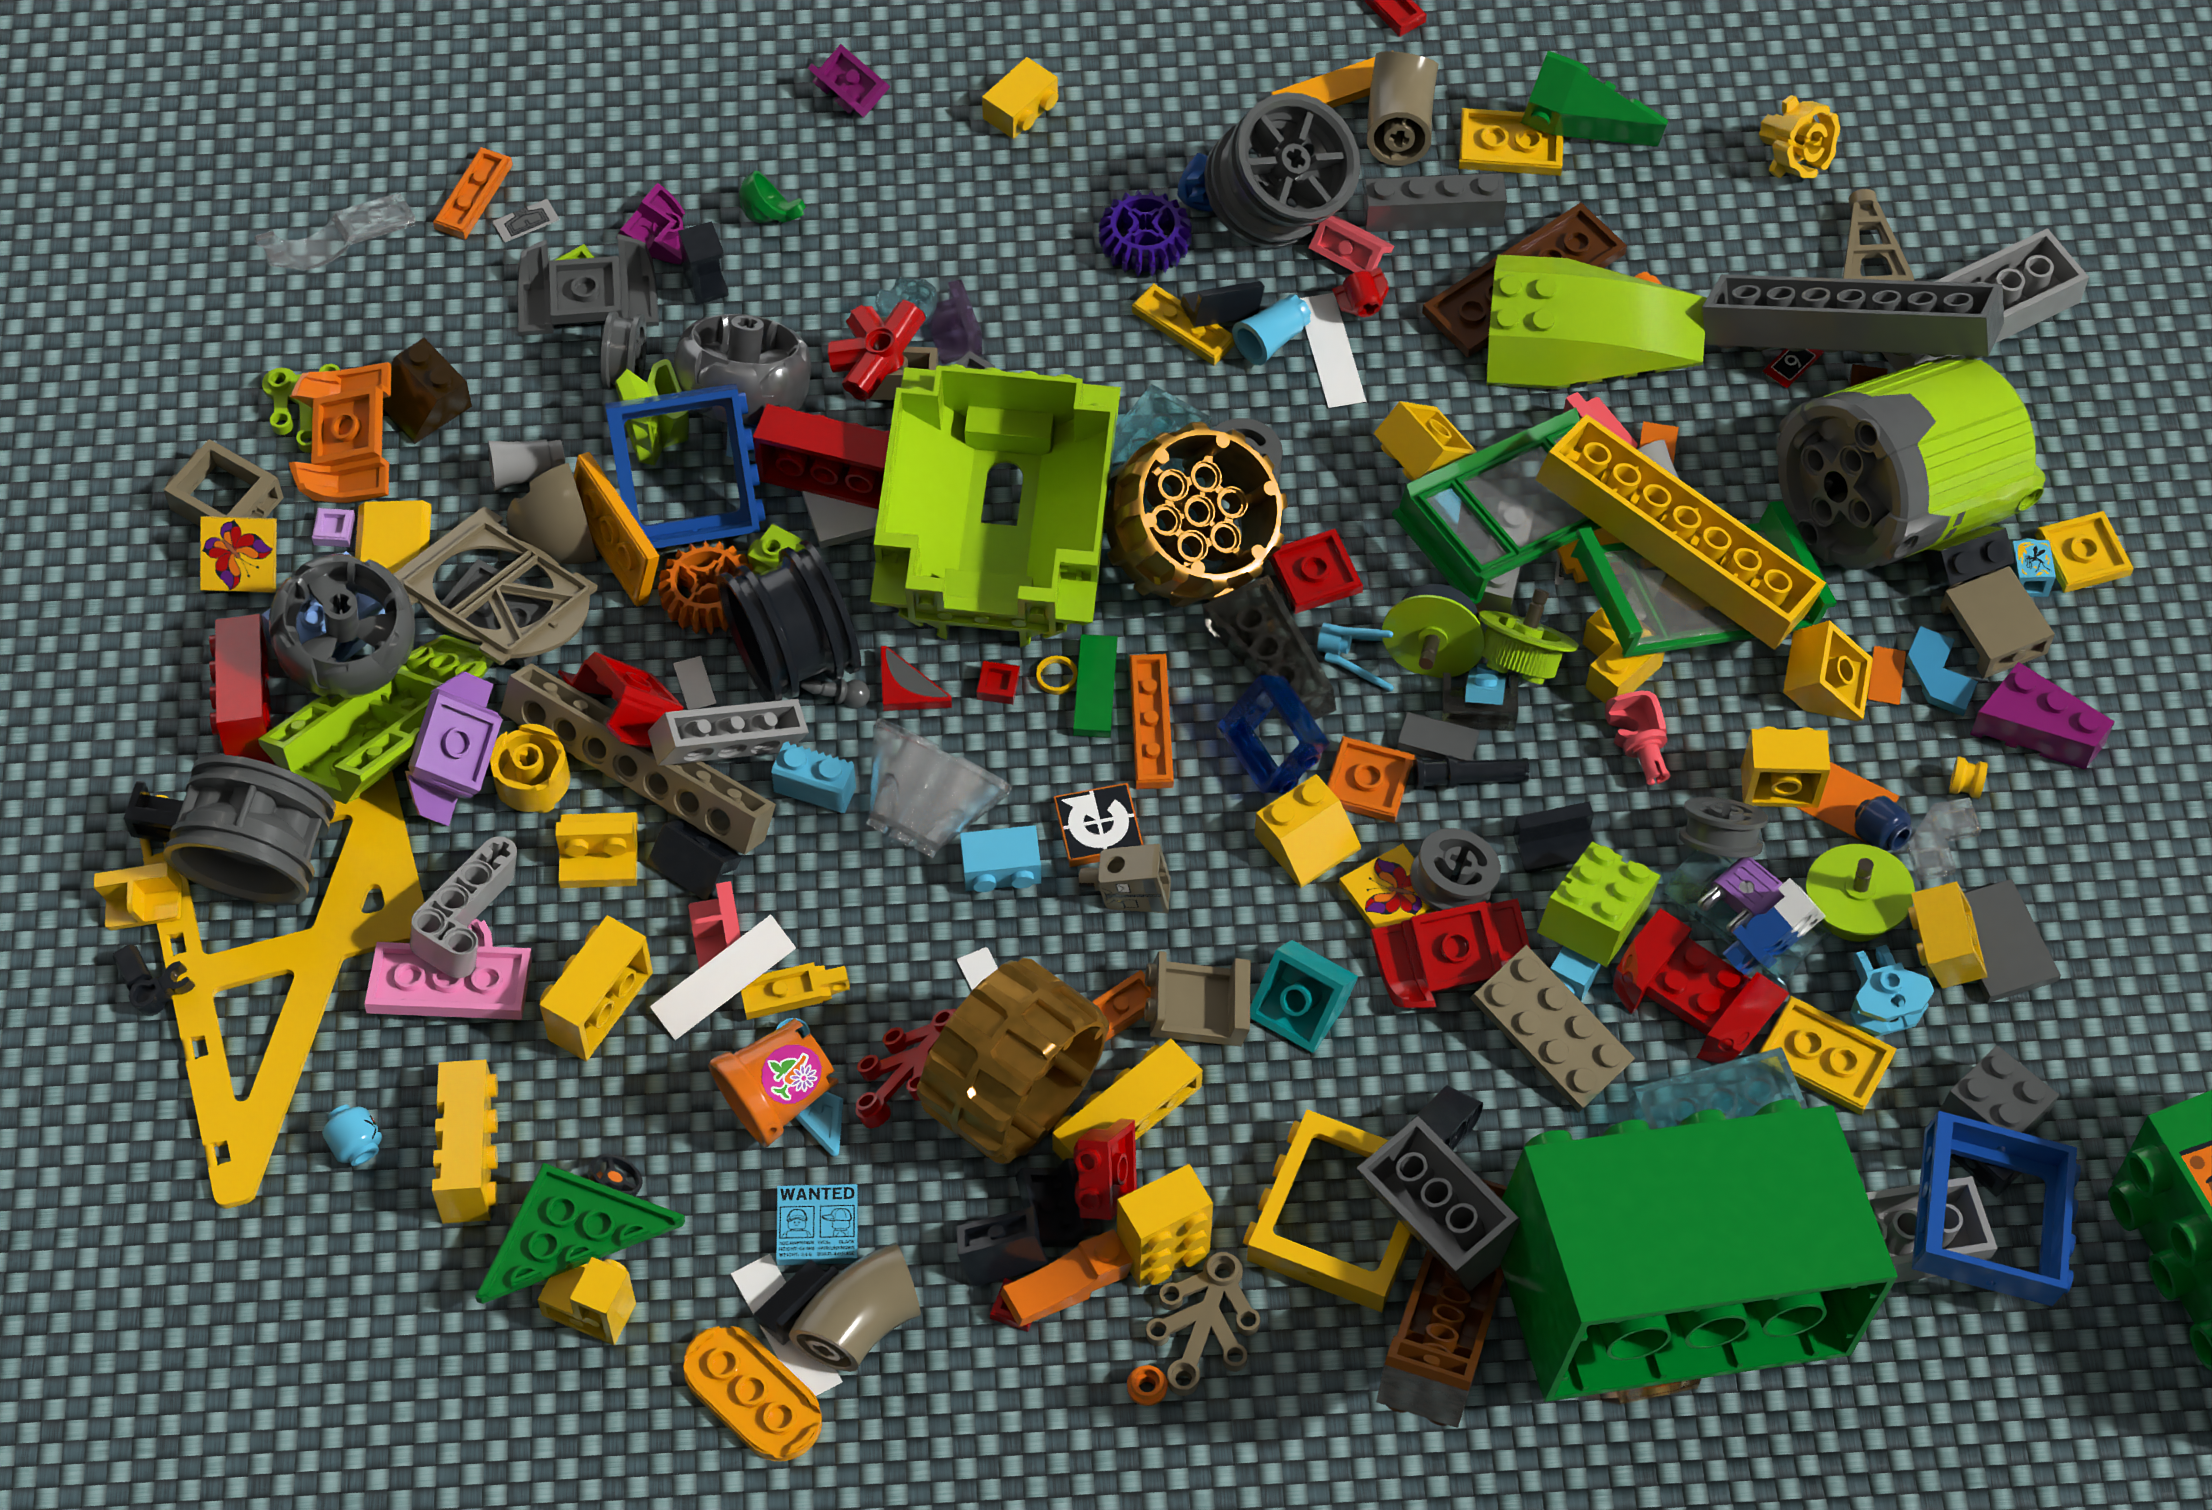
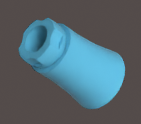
M1291 294L1254 316L1237 322L1233 326L1232 334L1238 350L1251 363L1255 365L1265 364L1279 348L1299 334L1303 327L1311 322L1309 306L1296 294Z

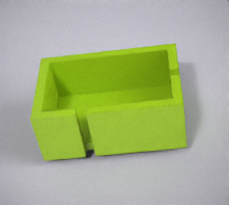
M1591 842L1566 875L1565 880L1560 883L1549 898L1537 933L1607 967L1648 910L1661 875L1649 870L1643 864L1635 863L1631 860L1625 863L1622 861L1623 856L1615 853L1612 849Z

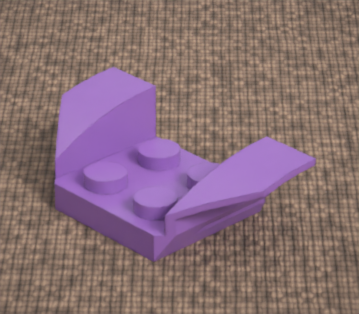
M463 671L430 691L432 694L408 765L410 771H405L418 815L449 826L457 799L471 798L480 792L503 720L498 712L486 708L493 683Z

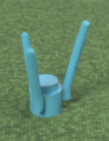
M1323 623L1319 633L1317 650L1326 653L1324 661L1338 664L1387 691L1394 689L1392 684L1340 657L1341 653L1348 654L1352 639L1383 642L1382 637L1391 638L1393 636L1392 631L1343 627Z

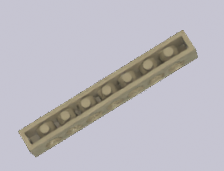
M532 663L509 676L500 713L514 720L516 724H537L551 729L559 737L565 751L574 755L576 759L588 763L603 772L607 777L631 788L639 796L650 799L665 808L670 814L679 816L696 826L700 831L708 833L727 844L734 851L745 855L765 841L775 809V803L702 761L658 766L652 747H639L620 742L605 726L614 710Z

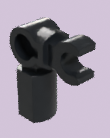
M126 945L113 953L114 962L129 990V1000L144 1015L154 1016L163 1010L166 1002L172 999L171 996L176 993H188L195 987L194 982L189 977H185L177 982L178 977L187 971L186 966L180 961L170 964L165 970L164 975L160 978L157 976L152 978L137 946Z

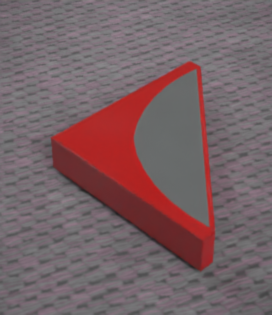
M881 646L883 711L952 708L951 695L890 648Z

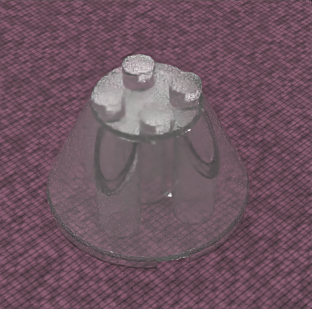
M878 718L873 725L869 818L866 822L868 826L884 834L887 833L888 829H891L888 837L908 847L913 842H916L915 850L934 859L936 853L1009 795L1012 786L996 775L961 756L953 757L938 749V744L920 735Z

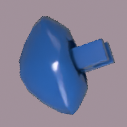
M1197 153L1189 162L1179 180L1177 196L1184 205L1199 211L1209 212L1213 209L1205 190L1204 179L1208 156Z

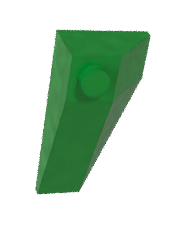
M1547 51L1524 112L1522 124L1551 135L1658 147L1668 123L1666 118L1635 98H1624L1614 91L1616 86L1608 80L1602 83L1588 74L1590 68L1584 64Z

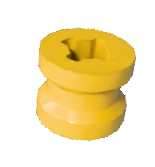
M1957 756L1950 780L1949 793L1958 794L1965 792L1969 793L1971 798L1980 799L1986 779L1988 763L1980 761L1973 764L1969 763L1966 758Z

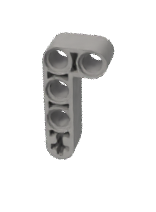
M499 836L487 840L413 914L410 948L415 955L454 978L467 977L473 973L476 968L478 937L468 926L512 882L517 856V847L513 841Z

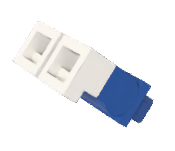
M1790 878L1778 888L1785 897L1766 914H1759L1751 918L1747 923V927H1744L1742 924L1733 931L1738 940L1723 952L1732 965L1745 976L1759 964H1763L1769 969L1777 962L1773 956L1785 952L1826 917L1802 888Z

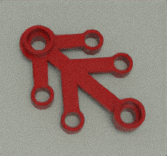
M957 1009L941 1010L933 1017L930 1024L906 1033L900 1027L890 1029L884 1034L882 1042L890 1053L896 1055L879 1060L876 1055H868L859 1061L857 1070L865 1081L876 1080L881 1075L896 1070L876 1093L867 1092L856 1101V1115L866 1128L879 1127L889 1119L891 1109L887 1101L912 1074L913 1077L907 1082L906 1088L914 1100L920 1101L917 1095V1085L920 1082L926 1058L944 1026ZM921 1042L918 1047L902 1052L907 1046Z

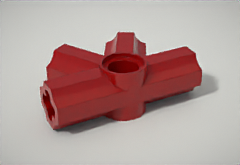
M904 299L896 304L885 322L882 321L872 306L860 305L851 310L846 324L855 338L831 341V343H828V356L833 373L850 371L843 380L842 385L855 399L864 402L867 399H871L886 375L897 371L903 365L904 355L902 352L925 321L924 312L916 307L914 303Z

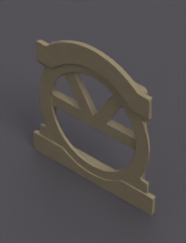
M482 507L393 575L406 589L411 605L419 603L426 613L443 628L463 638L482 643L479 651L499 665H503L511 658L536 656L562 646L571 640L585 623L589 612L590 596L597 591L598 585L577 572L573 574L568 572L544 551L509 535L508 529L501 525L503 517L487 507ZM474 549H497L520 555L519 558L451 610L443 606L434 593L433 578L437 569L444 561L458 553ZM537 565L548 576L553 588L547 589L512 582ZM502 593L552 601L553 605L540 620L519 628ZM486 602H489L501 629L493 630L477 627L465 619Z

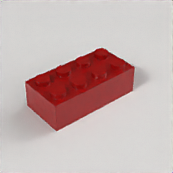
M766 404L753 435L755 463L757 464L759 481L879 510L890 431L876 430L864 427L858 423L838 421L820 414L813 415L796 411L787 406L779 407Z

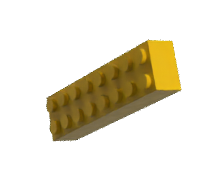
M1587 414L1548 452L1535 479L1774 650L1811 610L1826 584L1825 581Z

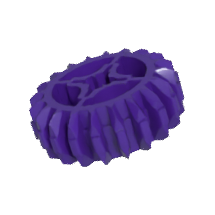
M1138 189L1135 196L1124 193L1122 201L1113 199L1111 207L1105 208L1103 218L1099 222L1100 247H1103L1104 256L1111 258L1113 266L1122 264L1124 273L1134 269L1137 276L1142 271H1148L1153 276L1155 270L1159 269L1166 274L1169 265L1177 267L1180 258H1185L1192 241V224L1188 218L1186 208H1179L1180 205L1177 199L1168 201L1166 192L1159 197L1155 196L1153 189L1148 195H1142ZM1122 228L1127 231L1125 237H1122L1119 233ZM1166 228L1171 232L1168 238L1163 234Z

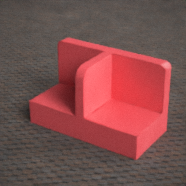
M731 881L716 883L717 899L694 902L688 905L699 969L741 937Z

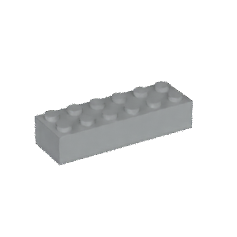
M2047 228L1934 282L2002 284L2004 324L1995 341L1997 343L2079 304L2089 276ZM1881 352L1896 371L1940 358L1931 357L1928 354L1911 353L1905 356H1898L1890 352Z

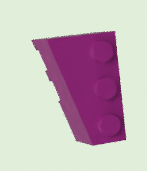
M2018 662L1978 712L1970 735L1979 738L1987 735L2006 741V746L2016 749L2017 745L2039 751V756L2086 770L2105 745L2115 721Z

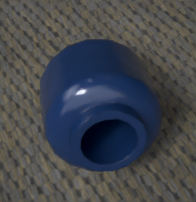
M1879 796L1872 800L1867 799L1856 809L1855 832L1869 845L1885 851H1896L1909 840L1912 833L1910 814L1888 797Z

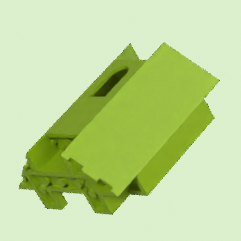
M959 364L937 365L936 370L904 367L901 388H896L875 531L874 552L876 563L870 602L880 607L892 606L898 608V616L919 627L923 626V623H927L937 628L936 635L945 640L948 637L949 625L1018 631L1020 647L1030 644L1031 637L1043 634L1042 637L1049 638L1066 632L1068 624L1084 626L1093 623L1121 387L1083 384V379L1075 378L1068 374L1049 376L1039 375L1033 371H1022L1020 373L1005 372L993 367L973 369L965 368ZM1000 463L1014 464L1023 474L1017 526L981 523L987 476L989 471Z

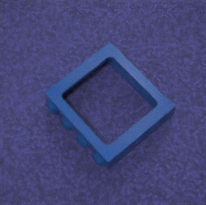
M736 384L605 404L621 499L655 549L760 532L759 522L766 521L762 499L755 500L753 486L760 485L757 464H750L748 450H754L751 428L744 429L742 415L749 414L745 392L738 393ZM722 406L725 409L740 499L739 509L732 512L650 525L642 524L639 520L624 430L625 422L635 418Z
M1938 1111L1924 1132L1912 1269L2053 1306L2064 1293L2067 1294L2070 1291L2073 1282V1271L2069 1269V1258L2072 1256L2076 1244V1236L2071 1234L2072 1222L2078 1211V1200L2074 1199V1187L2079 1181L2081 1172L2080 1164H2076L2077 1147ZM1951 1154L2038 1176L2044 1180L2045 1195L2039 1274L1942 1249Z

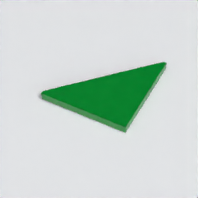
M543 1163L475 1295L476 1301L481 1304L487 1303L587 1264L591 1257L600 1259L682 1227L685 1223V1216Z

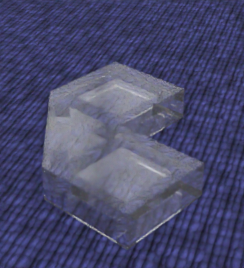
M1970 797L1933 804L1909 841L1907 852L1917 881L1954 875L1957 868L1947 842L1980 835L1981 827Z

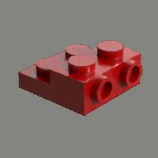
M1119 1119L1108 1129H1090L1075 1143L1073 1159L1079 1169V1180L1075 1186V1201L1080 1208V1218L1111 1220L1117 1215V1199L1137 1190L1135 1120Z

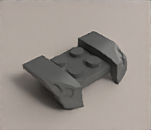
M617 234L619 256L550 261L547 239L523 250L520 255L517 280L518 336L554 333V324L606 321L610 311L617 312L619 317L634 318L637 313L644 314L647 327L659 326L655 269L646 243Z

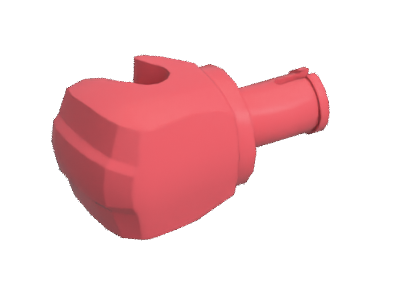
M1635 691L1609 699L1605 704L1607 723L1623 728L1617 731L1614 743L1623 748L1625 755L1628 757L1639 758L1648 785L1655 784L1654 778H1656L1657 784L1668 780L1670 773L1660 752V749L1667 743V730L1657 696L1650 691Z

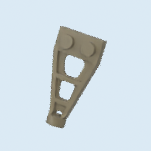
M1860 189L1850 194L1848 200L1851 219L1842 278L1914 281L1913 273L1877 202L1876 193L1870 189ZM1859 230H1878L1882 244L1860 245ZM1866 258H1884L1892 275L1862 276L1860 273L1861 261Z

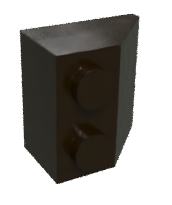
M425 337L396 355L391 362V396L383 398V412L414 444L472 407L467 381Z

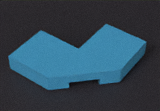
M1920 626L1907 655L1906 662L1911 672L1916 674L1928 703L1964 716L1978 681L1944 668L1955 639Z

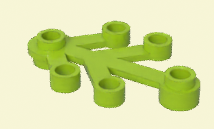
M326 364L319 369V372L340 369L335 364ZM287 368L273 369L262 380L264 393L274 400V413L270 417L272 430L278 435H285L292 431L293 421L288 412V400H292L299 405L300 431L296 436L299 449L305 453H311L312 441L308 443L303 441L307 438H312L313 408L290 397L302 374L296 375ZM281 420L287 421L285 424L282 425L277 424Z

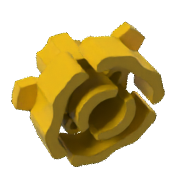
M1790 95L1782 101L1783 116L1768 114L1761 121L1759 137L1763 143L1772 145L1775 158L1770 165L1769 171L1777 178H1781L1786 172L1801 178H1815L1818 174V169L1826 170L1835 156L1836 142L1840 133L1838 115L1830 112V107L1814 101H1802L1799 103L1796 96ZM1817 114L1820 123L1816 122L1813 116ZM1803 159L1807 160V165L1818 169H1814L1805 165H1800L1798 162Z

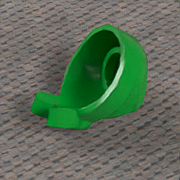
M754 170L747 175L739 190L740 206L746 217L751 221L758 223L779 221L784 223L804 215L803 210L806 206L802 199L797 198L788 203L775 186L759 171Z

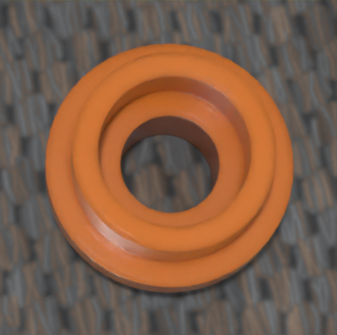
M1151 1365L1137 1367L1130 1373L1127 1379V1392L1130 1398L1139 1405H1155L1162 1401L1167 1393V1378L1157 1367ZM1144 1382H1150L1155 1388L1151 1392H1144L1140 1389V1385Z

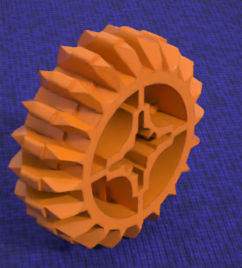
M705 540L701 548H696L690 543L688 547L689 552L687 553L677 549L675 554L676 560L667 559L665 564L666 570H661L659 576L658 592L659 596H661L662 608L664 611H668V617L672 622L679 621L682 630L692 625V630L696 634L701 628H707V631L712 635L715 627H721L726 632L728 624L718 594L717 576L728 572L734 577V570L742 565L747 566L753 571L752 564H748V558L744 553L737 555L734 545L724 550V545L720 541L715 547H709ZM682 586L687 587L689 593H691L688 599L680 593Z

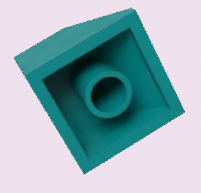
M1290 940L1276 949L1250 1006V1018L1314 1053L1343 1011L1359 976L1301 944Z

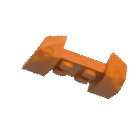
M385 362L336 371L302 373L290 397L313 408L311 464L294 461L289 462V467L298 490L314 501L350 503L389 495V462L382 457L383 398L391 396V363Z

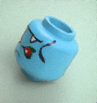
M346 1104L329 1113V1121L324 1126L322 1134L338 1162L358 1166L369 1161L379 1152L378 1145L382 1140V1134L366 1108H350Z

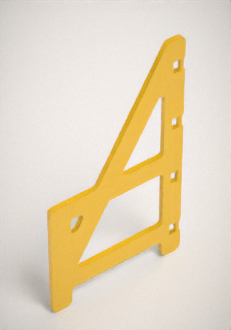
M392 771L383 780L374 783L360 793L359 797L347 804L334 800L336 810L330 823L344 819H350L353 822L315 923L311 928L213 954H206L202 947L188 878L180 873L178 874L182 878L181 918L176 921L157 923L166 969L170 964L180 961L186 966L187 971L178 977L177 982L185 977H189L195 984V987L188 993L174 994L172 1000L184 1050L213 1196L217 1205L221 1208H233L250 1203L255 1199L343 961L347 958L374 952L377 942H410L412 916L425 901ZM156 795L157 797L168 798L164 795ZM139 838L144 866L166 862L163 852L152 855L150 840ZM380 889L385 902L384 908L372 913H363L362 908L369 891ZM184 937L187 952L174 956L170 939ZM285 974H292L294 979L250 1095L245 1101H237L231 1082L214 996L223 990ZM205 1039L208 1055L195 1059L192 1041ZM228 1145L231 1161L218 1165L214 1147Z

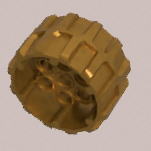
M1191 422L1177 432H1161L1136 450L1127 462L1117 468L1110 476L1109 489L1111 494L1106 507L1104 528L1107 531L1111 547L1107 555L1112 565L1121 566L1126 574L1135 582L1133 588L1140 594L1146 595L1152 592L1169 598L1170 605L1183 608L1203 599L1215 602L1254 580L1262 573L1263 567L1261 565L1263 562L1280 550L1284 541V534L1280 533L1279 530L1282 511L1288 507L1286 494H1280L1279 487L1272 473L1275 467L1267 455L1261 457L1257 451L1246 443L1245 435L1234 429L1225 433L1210 430L1204 422ZM1169 458L1183 459L1182 466L1185 471L1182 473L1176 469H1168L1163 472L1159 467L1168 462ZM1195 474L1200 475L1204 479L1205 488L1198 485L1195 480ZM1145 481L1148 483L1145 492L1147 500L1154 507V509L1146 514L1143 504ZM1162 482L1167 483L1171 487L1172 496L1167 495L1163 491ZM1221 482L1225 484L1226 488H1223L1220 485ZM1221 499L1229 503V513L1223 510ZM1188 508L1193 509L1197 513L1198 522L1190 518ZM1156 517H1159L1164 521L1166 526L1165 531H1162L1157 527ZM1239 517L1241 518L1242 537L1237 526L1233 524V521ZM1215 534H1218L1223 539L1224 548L1216 544ZM1162 542L1167 545L1165 551L1159 545ZM1182 543L1190 547L1192 551L1191 557L1183 553ZM1206 558L1210 561H1218L1223 558L1226 563L1218 567L1217 574L1204 573L1205 566L1201 560Z
M1022 958L1018 962L1009 960L983 979L972 990L944 1026L926 1058L921 1079L917 1085V1095L922 1101L921 1105L926 1113L994 1162L1010 1163L1014 1158L1024 1156L1053 1130L1076 1101L1101 1058L1109 1031V1022L1098 1006L1034 960Z

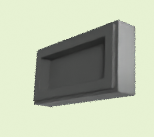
M1407 712L1397 749L1437 760L1445 759L1447 755L1457 757L1458 761L1472 760L1480 731Z

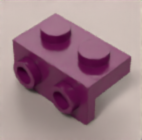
M842 44L836 48L819 69L812 63L808 67L816 76L812 82L827 95L832 90L838 95L834 101L849 114L855 110L863 118L890 88L884 80Z

